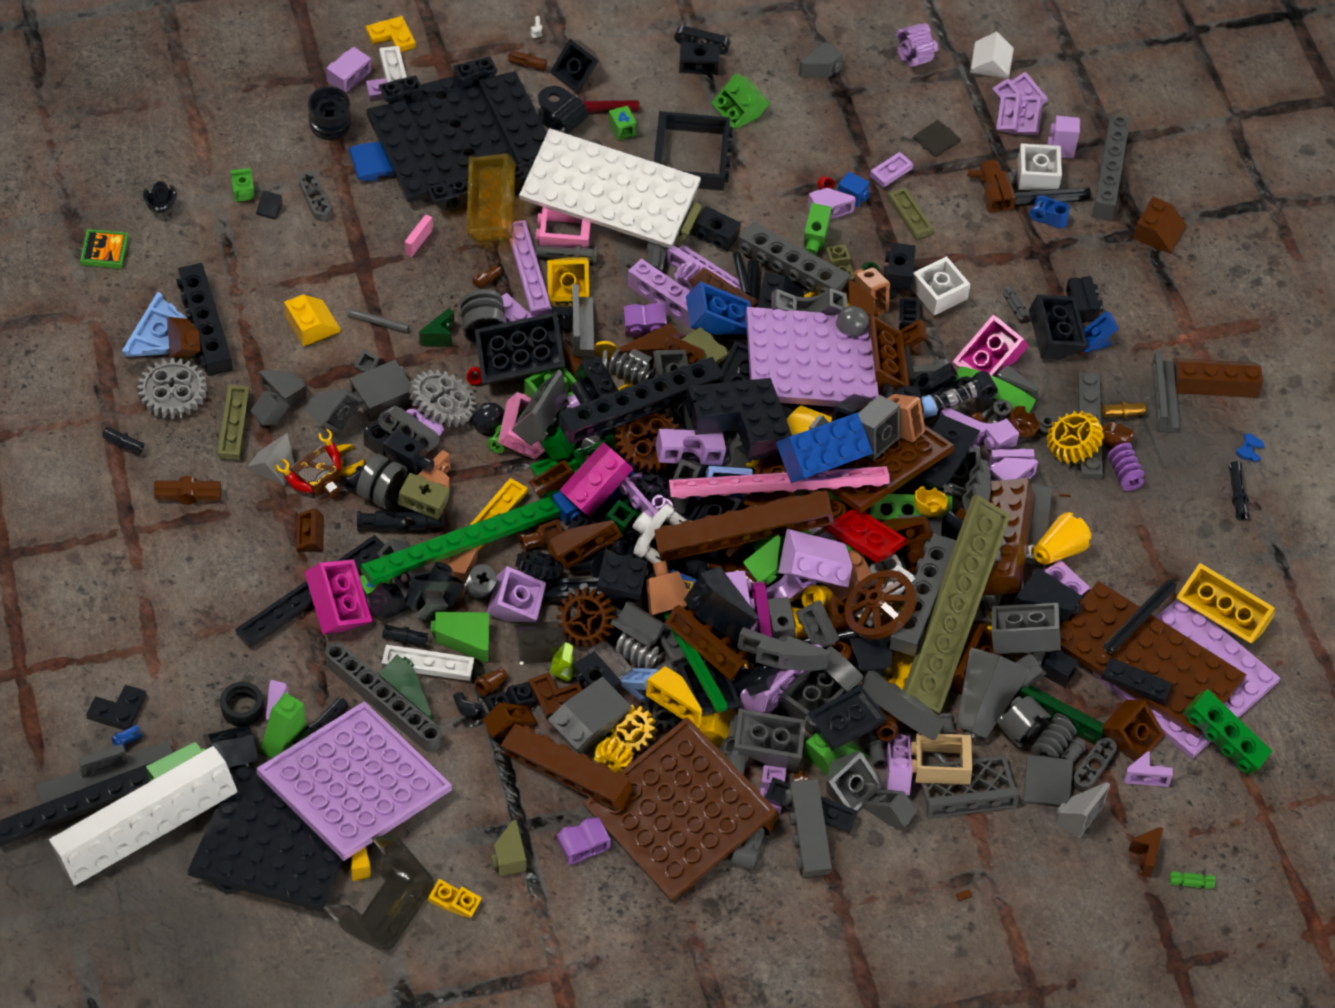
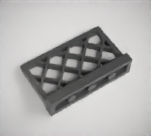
M1006 755L972 759V766H976L982 771L978 776L972 773L971 779L974 781L970 786L950 784L945 789L937 783H920L926 803L927 818L1017 808L1019 793L1017 787L1014 786ZM960 760L922 765L961 768ZM1002 763L1003 769L998 773L989 767L992 764ZM985 772L995 777L991 784L981 778ZM1000 780L1006 783L1008 788L999 789L995 785ZM979 783L987 789L983 792H977L973 787ZM954 786H957L965 792L955 795L950 791ZM934 788L941 792L942 796L930 798L929 793Z

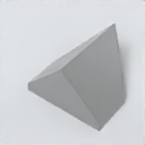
M288 432L260 450L247 468L285 486L287 480L284 478L283 473L275 471V465L284 470L285 466L280 461L281 459L287 460L289 467L294 464Z

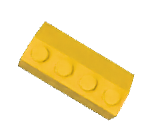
M1199 563L1176 597L1180 602L1250 644L1263 634L1275 615V607Z

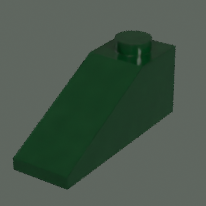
M396 654L379 673V676L433 721L434 718L413 668V662L406 656L402 659Z

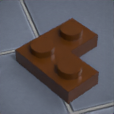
M549 672L528 680L546 720L566 701L582 691L579 682L557 689Z

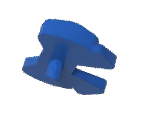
M1246 433L1244 435L1245 442L1242 447L1237 449L1236 454L1243 460L1260 461L1261 457L1252 449L1253 447L1263 448L1265 445L1261 439Z

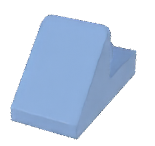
M632 668L620 680L621 686L641 701V699H645L647 679L659 670Z

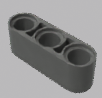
M393 406L379 415V424L384 430L392 434L396 429L424 445L426 453L439 445V436L434 430L400 407ZM424 438L428 441L429 445L425 443Z

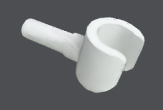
M539 16L535 17V26L530 27L532 38L542 37V25H540Z

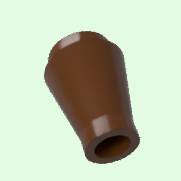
M500 667L497 670L480 675L474 682L475 689L482 696L491 695L508 678V674L505 669Z

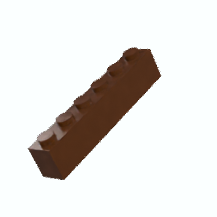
M515 723L501 744L505 756L617 811H620L633 791L630 778L622 772L616 773L604 763L599 762L597 764L587 755L573 752L565 744L558 745L547 735L543 734L540 736L526 725L522 727Z

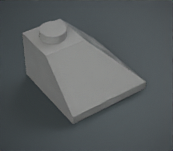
M1107 782L1071 797L1067 804L1063 802L1056 813L1059 815L1056 824L1080 839L1104 807L1110 784Z

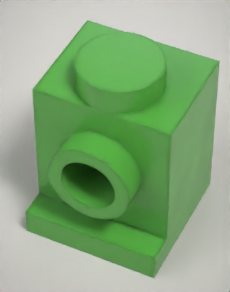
M251 168L230 170L234 202L254 200Z

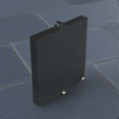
M936 120L913 136V139L922 146V149H926L935 158L961 139L951 131L950 127L945 126L939 120Z

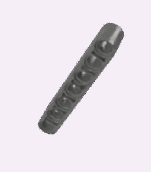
M334 642L326 647V665L334 674L423 750L435 752L440 748L441 730L437 724L344 645Z

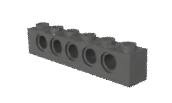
M1115 114L1110 116L1092 218L1112 221L1130 117Z
M753 222L738 236L739 250L743 254L753 257L758 262L789 277L792 281L802 284L808 290L818 294L823 293L829 288L845 294L848 292L849 281H851L850 274L759 224Z
M933 533L931 540L926 541L923 549L925 555L918 560L916 566L918 572L916 575H913L915 580L912 582L917 594L914 611L918 612H913L904 626L888 636L887 639L890 640L891 650L916 656L956 540Z

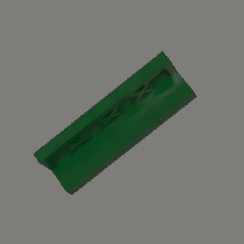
M1024 686L1022 688L1020 697L1023 699L1031 696L1050 714V718H1046L1048 721L1056 713L1062 714L1075 726L1077 730L1076 736L1096 745L1098 740L1103 737L1102 726L1104 723L1033 686L1029 688Z

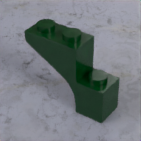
M627 497L623 502L617 501L606 515L605 521L613 520L622 535H624L627 530H632V526L641 512L632 506L630 499Z

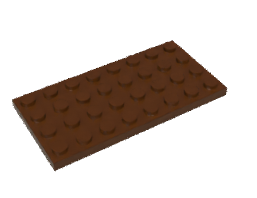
M1100 581L1093 586L1080 602L1082 608L1075 617L1071 615L1068 621H1064L1060 625L1061 651L1078 660V662L1098 675L1102 676L1109 658L1112 657L1173 683L1164 704L1155 702L1118 685L1115 686L1137 700H1145L1151 709L1196 738H1199L1203 732L1197 726L1191 724L1183 714L1196 695L1209 689L1225 705L1247 675L1152 614L1113 654H1108L1103 649L1104 643L1140 607Z

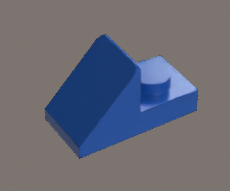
M1106 311L1084 329L1088 344L1087 348L1083 349L1084 352L1112 346L1109 337L1119 330V327L1110 312Z

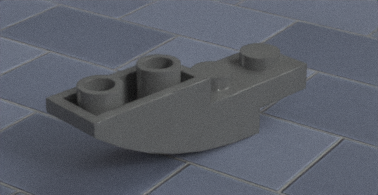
M744 627L740 632L737 647L738 649L755 654V662L798 671L826 669L831 652L789 636L786 642Z

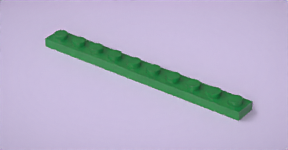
M549 497L361 564V572L369 583L374 585L559 517L560 510Z

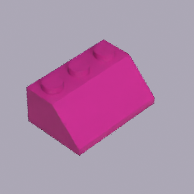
M603 442L564 484L560 491L588 517H591L632 472L633 468Z
M354 560L322 562L304 572L322 634L340 633L373 622Z

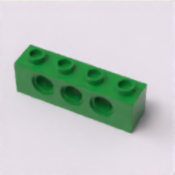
M1209 689L1197 694L1183 712L1191 724L1197 726L1208 740L1218 746L1221 752L1229 757L1237 765L1238 769L1247 775L1259 770L1272 752Z

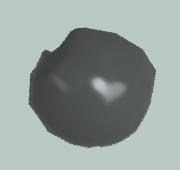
M847 306L839 312L836 327L846 335L860 336L864 334L868 326L869 317L862 308Z

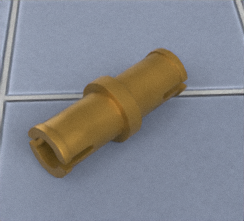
M1144 402L1103 404L1101 412L1103 418L1144 416L1146 406Z

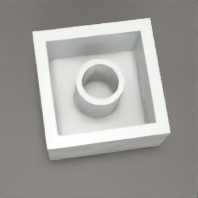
M1021 144L1018 155V190L1043 191L1059 189L1062 177L1061 146Z
M945 257L913 272L911 289L935 316L967 300L970 283L949 258Z

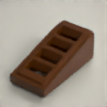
M563 460L528 482L535 493L541 495L562 488L574 475V471L566 460Z

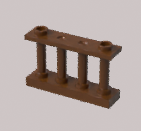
M677 605L665 621L666 625L730 681L736 678L745 665V659H749L754 665L757 663L755 662V654L738 649L736 642L710 625L705 624L703 626L694 618L695 614L691 609L686 611L682 606ZM711 631H717L723 638L719 640ZM729 644L733 645L740 653L735 654L727 646Z

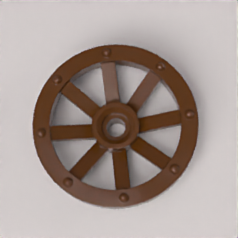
M883 570L865 577L852 589L846 600L844 614L847 624L858 636L866 639H879L895 633L906 624L914 612L917 601L915 587L907 576L894 570ZM886 581H896L884 588ZM876 584V587L874 589L868 590L870 587ZM902 586L905 587L906 595H889ZM864 595L866 599L857 603L860 597ZM891 603H905L899 614L890 607ZM864 609L858 622H856L855 613ZM873 612L874 628H865L864 626ZM886 612L894 620L882 626L881 613Z

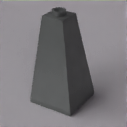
M971 647L956 726L964 730L963 735H971L973 739H976L977 736L987 738L997 719L1003 714L1027 678L1029 669L1002 656Z

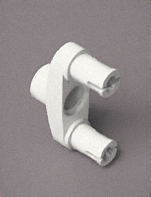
M665 504L653 517L642 512L632 526L633 529L641 533L633 553L640 558H645L652 564L661 562L658 551L650 546V542L655 536L654 529H659L663 522L676 525L687 521V519L676 513L669 504Z

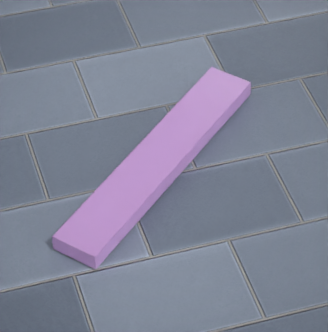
M526 220L506 223L507 235L531 316L552 313Z

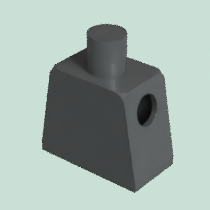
M789 597L767 599L772 638L786 642L788 636L794 638L795 623Z

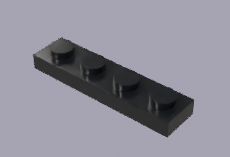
M599 578L547 579L544 581L546 586L542 602L561 601L563 598L569 600L567 594L569 592L575 594V589L580 588L583 593L584 587H589L591 593L592 589H597ZM605 593L603 600L626 599V597Z
M773 777L765 799L768 802L792 811L791 804H787L786 790H789L790 783ZM821 796L825 824L849 834L858 811Z

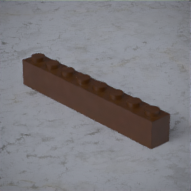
M826 490L815 491L804 496H793L787 500L771 501L765 505L749 506L743 510H731L721 515H709L694 521L687 520L672 526L664 525L659 529H654L661 562H667L769 539L777 535H786L787 529L800 532L835 523Z

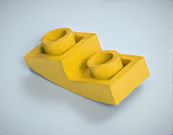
M439 879L427 901L449 912L471 918L482 897L462 886L459 890Z

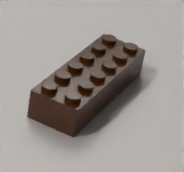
M1029 478L991 481L989 502L1011 516L982 596L1013 594L1021 591L1035 497Z

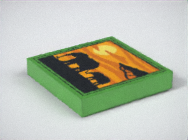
M87 229L80 259L81 266L122 269L129 238L128 233Z

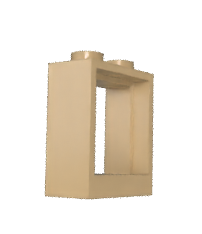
M921 733L916 734V742H911V755H915V760H912V773H915L916 783L970 785L972 776L971 735L938 734L936 740H931ZM922 752L960 753L961 768L922 766Z

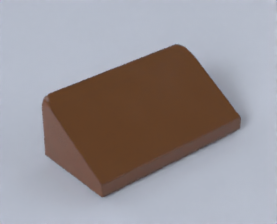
M316 508L297 514L296 551H323L324 515Z

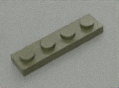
M228 385L218 459L240 460L250 394L249 386Z

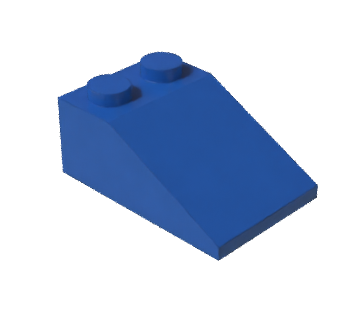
M699 282L686 296L691 328L696 330L701 327L710 334H747L746 309L751 307L750 301L703 282Z

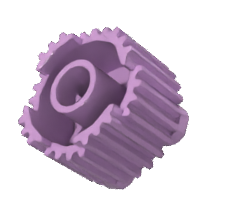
M920 23L900 29L896 33V39L899 40L900 45L897 48V53L901 61H906L910 67L933 60L934 52L938 51V45L935 40H932L930 27L927 23Z

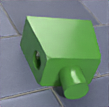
M811 203L803 246L806 248V251L817 255L818 250L822 251L824 249L830 225V206Z

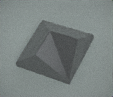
M860 751L831 761L826 780L827 794L839 804L858 810L884 786Z

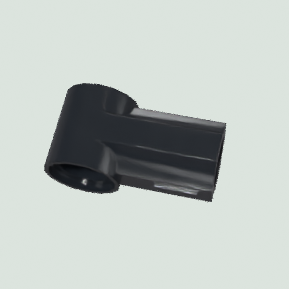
M948 363L931 374H919L914 381V386L919 388V391L924 396L931 395L958 379V372L951 363Z

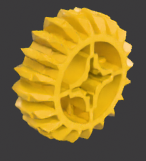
M1075 410L1071 415L1066 413L1063 418L1058 416V422H1052V428H1048L1049 434L1046 435L1047 446L1051 450L1052 455L1060 462L1065 461L1067 464L1071 461L1077 464L1078 460L1085 462L1086 457L1092 458V453H1098V447L1102 446V440L1104 439L1103 428L1098 419L1093 417L1090 412L1086 414L1083 410L1079 414Z

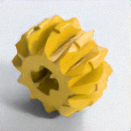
M607 737L598 744L594 760L598 764L599 762L606 764L612 771L618 773L632 763L634 753L630 751L631 746H626L624 741L620 742L616 737L612 740Z

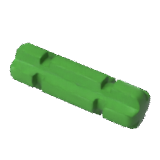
M1172 871L1169 877L1171 885H1179L1181 883L1182 886L1198 888L1204 886V888L1213 889L1215 886L1214 875H1205L1204 877L1203 874L1187 872L1181 874V872Z

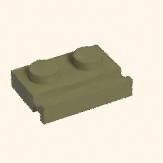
M696 201L686 214L673 244L677 248L682 245L686 236H688L702 207Z

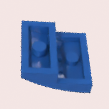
M379 142L365 143L349 148L358 180L377 181L379 176L395 177Z

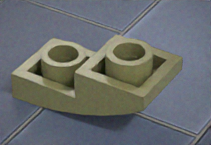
M846 244L826 247L828 263L850 274L851 281L855 282L854 273L850 265L851 258Z

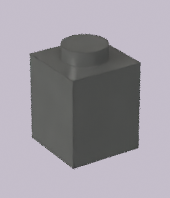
M264 391L250 411L256 416L255 419L260 424L276 426L290 406L278 393Z

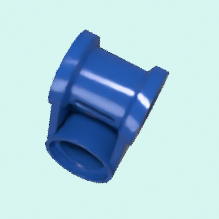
M1040 195L1036 197L1035 206L1031 208L1029 216L1036 222L1045 223L1055 228H1063L1068 223L1070 207L1065 202Z

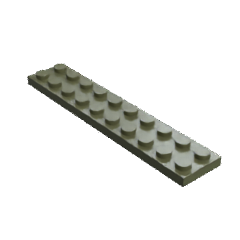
M979 495L972 496L903 691L909 696H916L936 714L941 713L1011 516Z

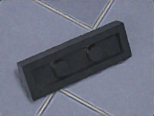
M1112 657L1109 658L1101 676L1103 680L1160 704H1164L1173 684Z

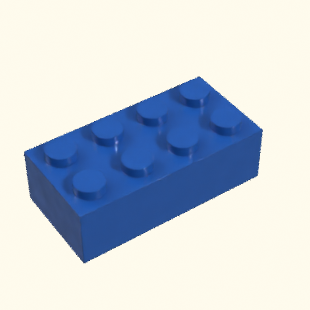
M858 413L776 442L791 483L873 454Z

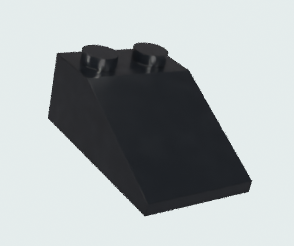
M720 566L700 574L684 598L687 606L697 618L737 644L742 628L751 630L759 619L758 615Z
M702 658L727 702V709L725 711L741 708V703L732 681L709 661ZM688 661L678 663L677 673L683 677L701 707L702 716L719 713L715 710Z

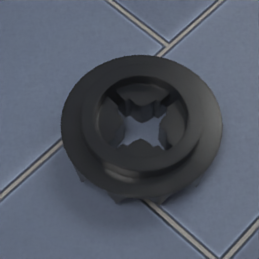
M652 471L649 475L643 473L641 478H637L635 485L648 501H652L656 495H662L665 498L670 491L667 477H662L661 473L653 474ZM653 483H656V486H653V487L650 488V490H649V485H652Z

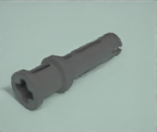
M536 245L535 254L537 258L587 257L589 263L597 265L598 247L593 249L581 248V245H577L575 248Z

